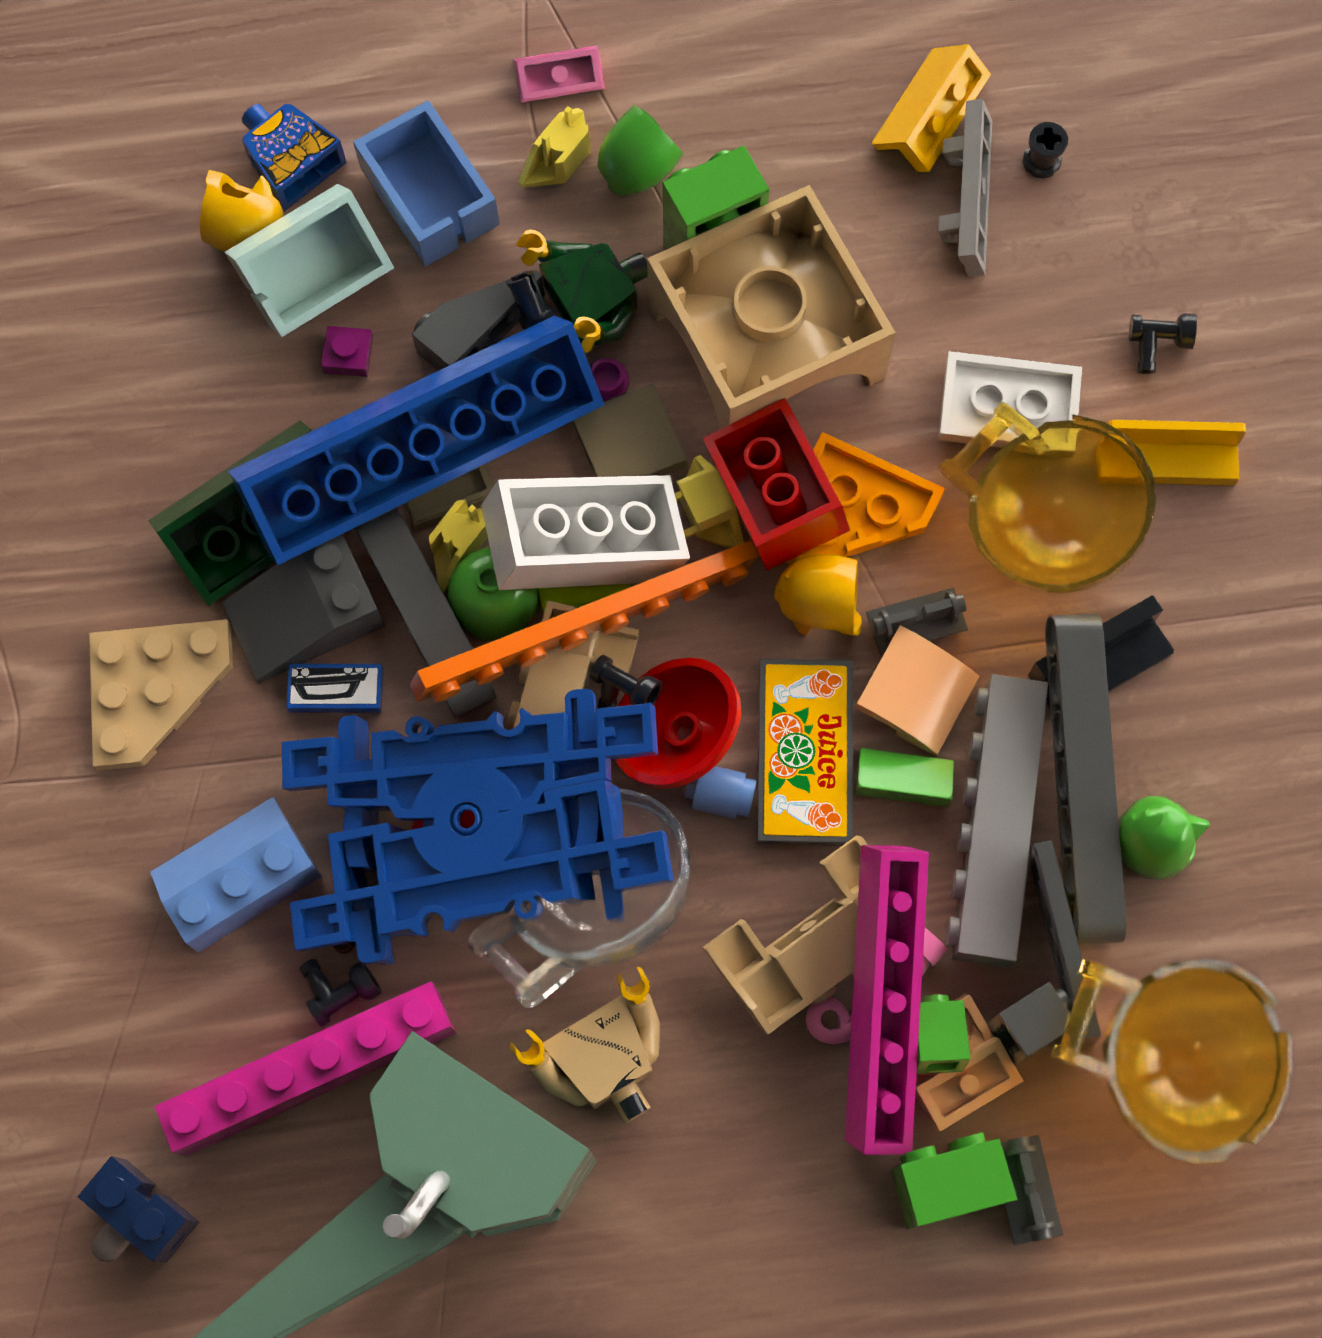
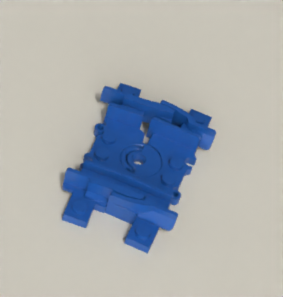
M590 689L571 690L566 694L565 713L532 715L521 708L519 710L520 722L511 730L504 728V716L497 711H494L485 721L439 725L435 730L430 721L421 716H414L406 723L405 731L408 737L395 730L371 732L372 759H369L368 723L356 715L344 716L339 720L338 739L335 737L282 742V789L292 792L327 788L328 806L345 809L343 831L328 834L335 894L290 902L295 950L304 952L356 942L357 957L360 962L364 964L390 965L394 962L391 938L404 935L428 937V921L436 914L443 918V929L449 932H454L463 921L509 913L513 906L518 917L534 921L543 912V904L539 898H543L552 904L565 902L573 906L581 905L585 901L596 900L592 875H598L601 879L606 920L614 923L624 921L623 891L674 882L666 832L661 830L623 838V812L620 789L610 782L612 781L610 760L658 755L655 706L651 703L597 709L595 693ZM422 726L421 732L418 733V728ZM378 811H392L395 817L402 821H423V827L406 831L387 822L379 824ZM466 811H472L475 815L474 824L470 828H463L460 824L461 815ZM377 870L379 885L369 887L364 871L375 872ZM528 903H531L532 908L527 913L526 906Z

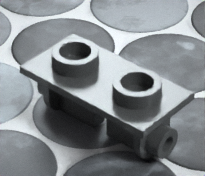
M954 587L866 611L880 655L885 653L900 625L928 641L968 631L962 613L967 610L965 599L962 594L956 595Z
M1039 1135L1020 1137L1002 1142L1001 1145L1018 1199L1004 1203L1013 1244L1018 1245L1062 1236L1061 1223Z

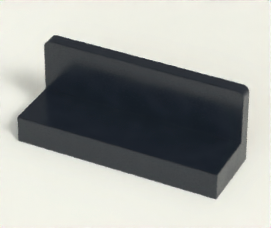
M1153 595L1103 623L1108 692L1169 658L1174 653V648L1155 622L1163 609ZM1047 656L1035 662L1028 674L1030 680L1048 682ZM1048 683L1046 704L1048 705V707H1049V709H1050V696H1049V683Z

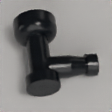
M1183 313L1178 316L1176 321L1143 320L1142 315L1132 314L1129 324V341L1139 342L1140 362H1138L1137 372L1141 374H1153L1156 372V362L1154 360L1157 351V338L1174 339L1178 348L1193 349L1197 332V315Z
M604 654L596 660L590 671L589 678L598 684L602 683L598 709L616 707L619 691L630 696V705L646 703L654 705L662 690V681L653 676H644L639 680L612 665L613 660Z
M310 959L299 967L303 977L307 978L315 996L306 1002L307 1007L321 1027L331 1021L329 1016L359 996L365 1000H372L382 993L377 980L366 964L358 962L350 968L348 973L349 980L335 990L326 976L320 971L321 967L316 959Z

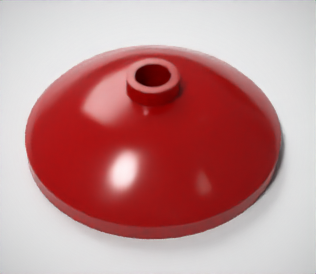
M691 657L664 662L650 669L639 678L640 680L644 676H653L663 683L661 693L654 704L656 710L658 755L615 760L623 772L643 786L655 789H670L699 779L720 762L736 737L741 719V700L734 682L716 664L704 659ZM624 694L618 706L630 705V696Z

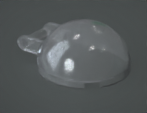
M620 789L623 812V838L661 830L666 832L674 882L623 891L624 921L614 923L606 920L601 879L598 875H592L596 900L585 901L581 905L573 906L565 902L552 904L543 898H539L543 904V912L538 919L528 921L518 917L513 906L509 913L491 916L472 932L468 939V948L477 957H485L516 989L515 997L525 1008L537 1006L583 967L599 968L617 965L639 956L657 944L672 928L682 911L691 874L690 854L680 822L668 807L649 795L629 789ZM528 903L526 906L527 913L532 908L531 903ZM517 932L523 941L542 955L548 957L544 963L530 974L501 946Z

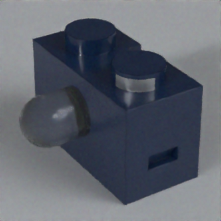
M111 1156L77 1196L107 1222L92 1243L94 1256L103 1262H110L118 1258L129 1243L133 1244L152 1262H168L199 1224V1221L170 1196L156 1193L153 1196L150 1194L156 1184L128 1160Z

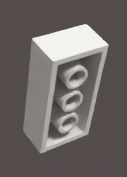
M670 475L504 479L496 482L481 505L499 590L642 583L681 568L690 559Z

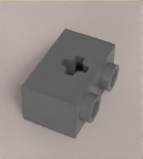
M1048 982L999 1013L987 1025L993 1036L1001 1040L1014 1065H1017L1078 1024L1073 1018L1074 1011L1070 998L1060 988L1055 991L1051 983Z

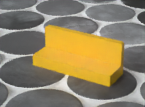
M969 44L939 47L930 51L872 141V145L876 150L899 149L916 172H929L943 151V140L952 137L964 118L966 101L976 99L991 75Z
M1109 420L1099 439L1100 482L1235 486L1240 479L1238 445L1246 434V424L1231 422Z

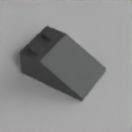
M343 534L280 565H274L222 601L258 683L289 670V664H303L385 627Z

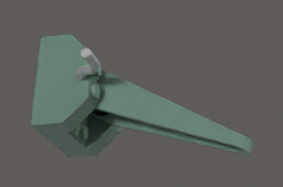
M412 1031L369 1094L381 1166L386 1174L194 1338H285L441 1250L464 1233L475 1239L479 1232L492 1237L559 1222L597 1161L589 1148Z

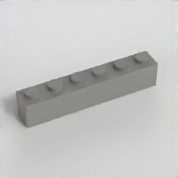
M991 674L985 688L978 687L974 715L982 716L980 733H972L968 755L969 760L976 761L974 778L967 777L963 794V805L971 806L969 823H961L957 843V851L965 852L963 870H955L951 892L952 898L959 899L957 917H949L946 932V945L953 946L952 960L1007 969L1017 961L1048 682Z

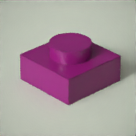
M327 326L321 364L324 374L368 377L373 343L371 329Z

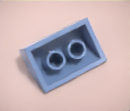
M274 796L150 872L161 902L181 937L188 946L198 953L322 877Z

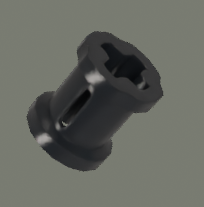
M1043 122L1036 125L1030 132L1029 148L1024 152L1023 165L1025 170L1034 177L1048 178L1059 170L1062 162L1061 155L1065 152L1069 139L1067 132L1062 126L1054 122Z

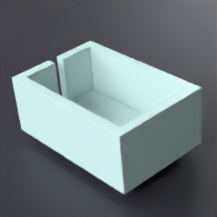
M336 184L225 252L245 287L253 292L250 295L269 327L281 337L394 269L392 262L350 189Z

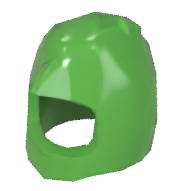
M633 105L607 132L599 149L597 167L607 181L608 189L621 196L632 195L633 193H641L659 184L674 169L684 154L660 128L651 115Z
M1148 796L1137 800L1118 820L1121 859L1127 868L1145 879L1163 880L1176 876L1191 864L1195 855L1196 840L1209 828L1210 822L1189 814L1181 805L1165 796Z

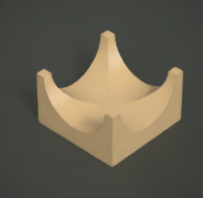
M810 185L647 258L649 309L656 322L667 318L686 344L711 398L719 429L783 398L787 400L817 383L834 377L861 374L869 386L885 379L896 332Z

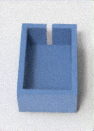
M429 100L353 141L360 169L425 267L458 249V239L461 237L467 244L500 225L495 197Z

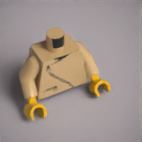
M636 967L640 980L638 984L632 987L625 986L621 974H618L616 980L622 993L618 998L545 1042H542L532 1030H525L532 1038V1045L525 1052H520L512 1042L509 1047L513 1055L521 1063L527 1065L528 1069L547 1092L574 1106H584L589 1103L593 1109L612 1100L625 1123L636 1119L651 1108L637 1084L653 1074L651 1065L660 1055V1021L652 998L648 993L650 988L649 981L645 972L640 967Z

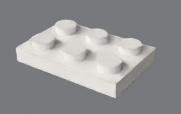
M948 351L938 440L1073 456L1076 449L1082 367Z

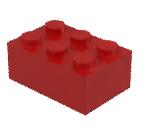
M786 398L702 438L712 462L767 571L851 531L843 506Z

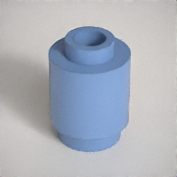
M715 766L699 779L687 784L685 798L693 799L692 809L732 819H736L737 815L749 817L757 780L746 778V773Z

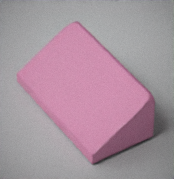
M598 45L513 60L521 103L605 89Z

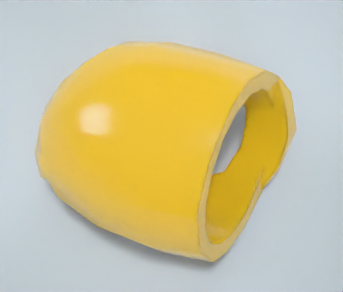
M208 171L205 182L206 190L200 214L199 231L202 242L225 253L284 216L280 202L273 197L270 185L263 176L260 177L253 189L238 185L224 173Z
M812 555L796 559L782 572L774 590V599L779 602L784 616L793 621L796 629L806 637L812 628L835 630L845 635L854 636L862 633V619L856 611L858 560L841 555Z

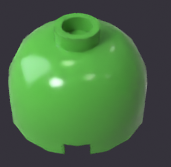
M485 547L469 553L455 567L449 579L448 603L461 628L463 627L467 632L474 634L476 638L483 641H495L526 628L525 625L531 621L533 615H536L538 611L539 591L538 588L499 590L490 547Z

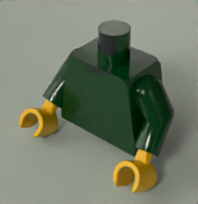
M531 229L526 230L516 243L518 248L523 247L527 249L521 257L522 262L527 266L533 265L537 260L543 262L539 264V269L543 277L544 290L562 319L573 323L584 353L591 351L593 345L620 341L635 317V310L637 309V291L634 284L648 277L645 257L638 252L619 262L607 243L593 245L545 240L540 232Z

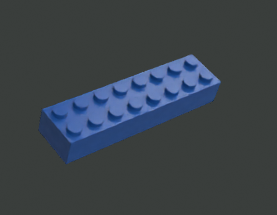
M552 316L228 471L266 552L277 565H280L605 404L573 323L560 317Z

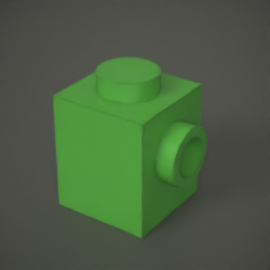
M940 994L922 997L920 1003L917 1074L963 1072L971 1059L964 1000L949 1001L947 995Z

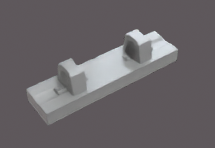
M983 99L966 101L964 135L943 140V156L949 167L963 166L961 207L959 213L939 216L938 231L944 243H959L958 257L965 266L968 277L986 274L993 121Z

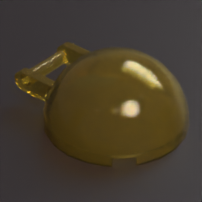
M1001 402L993 410L995 416L952 460L946 458L938 466L940 472L969 497V521L967 523L978 550L999 574L1018 586L1039 593L1069 594L1089 590L1111 580L1129 566L1143 548L1155 515L1156 495L1154 477L1142 451L1126 434L1108 423L1072 414L1073 420L1045 422L1042 426L1036 428L1008 404ZM1009 428L1018 437L1014 438L992 457L976 482L965 472Z
M1216 959L1173 962L1155 969L1140 980L1131 978L1103 965L1082 960L1078 973L1083 975L1061 1044H1054L1050 1057L1105 1079L1108 1093L1124 1122L1141 1140L1174 1159L1195 1164L1223 1162L1229 1160L1226 1154L1235 1151L1245 1143L1257 1144L1271 1128L1281 1112L1288 1096L1293 1070L1290 1032H1281L1276 1014L1271 1006L1278 1004V1002L1258 978L1235 964ZM1102 984H1105L1126 994L1116 1005L1107 1024L1102 1046V1062L1082 1054L1080 1051Z

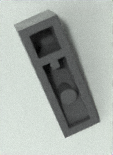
M533 270L536 283L542 297H544L542 274L537 270ZM506 281L442 303L433 313L428 312L419 319L412 333L416 351L439 371L498 343L519 322L521 313Z

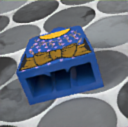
M255 104L248 108L242 117V123L250 130L242 138L247 156L259 176H263L269 183L273 197L280 202L284 212L347 163L340 139L292 104H284L271 115L260 104Z

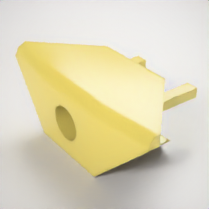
M567 106L563 112H559L536 139L518 179L521 187L527 188L566 183L591 153L588 123L586 124L583 110L579 108L572 109Z
M701 455L695 457L687 477L676 481L680 489L679 492L675 493L676 502L680 501L692 526L684 530L685 538L696 534L697 538L728 549L744 543L736 507L717 469Z
M466 499L456 501L429 535L430 547L434 555L437 582L442 593L448 589L449 579L457 564L469 553L479 550L488 538L482 508L476 509L472 504L468 508Z

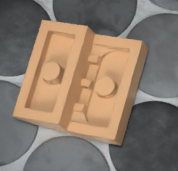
M900 625L858 700L856 709L897 730L896 736L937 757L979 679V675L940 647Z
M966 993L953 1001L964 1000L971 1057L963 1072L916 1074L915 1096L938 1131L944 1130L1023 1082L1001 1040L993 1036L971 995Z

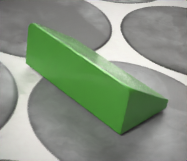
M860 748L855 795L949 807L953 795L954 760Z

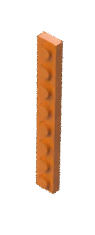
M749 540L416 672L410 688L417 702L431 697L434 702L446 700L461 691L460 686L473 680H476L478 685L486 684L503 675V668L519 663L521 668L531 666L547 656L546 651L561 646L563 651L571 650L588 640L587 635L601 629L605 635L613 633L628 625L630 622L629 618L641 613H643L645 618L653 617L670 607L669 602L683 597L685 602L693 601L709 592V586L721 581L725 587L733 585L749 575L747 569L759 555L752 541Z

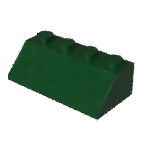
M298 421L148 520L208 606L275 562L266 552L228 471L311 432L312 429L302 421Z

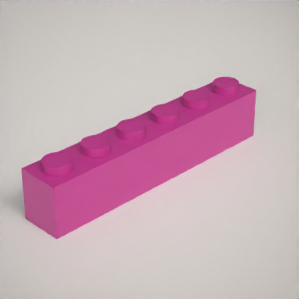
M861 845L845 1141L864 1155L905 1154L912 1151L929 852L908 846Z
M430 981L154 1106L172 1153L186 1157L390 1064L412 1031L431 1044L456 1034L437 987Z

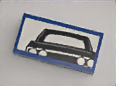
M289 664L286 708L289 713H382L384 668L382 664Z

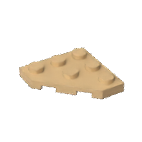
M228 619L89 633L93 767L97 771L142 767L150 761L157 753L155 749L173 729L176 731L199 707L201 698L218 680L221 682L233 669L232 632Z

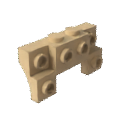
M547 600L542 622L574 610L577 607ZM623 627L618 631L605 635L601 629L587 635L588 640L578 647L563 651L561 646L546 651L547 656L541 661L521 668L519 684L525 686L521 701H513L511 704L507 728L514 729L519 724V710L521 708L532 715L565 713L566 694L571 690L588 688L590 671L596 660L603 654L613 660L612 665L629 674L639 637V630Z
M856 835L819 862L839 895L769 946L764 948L748 923L740 919L702 947L727 986L734 990L758 1028L767 1035L810 1003L818 1004L828 999L837 990V983L850 974L854 975L861 845H867L861 836Z

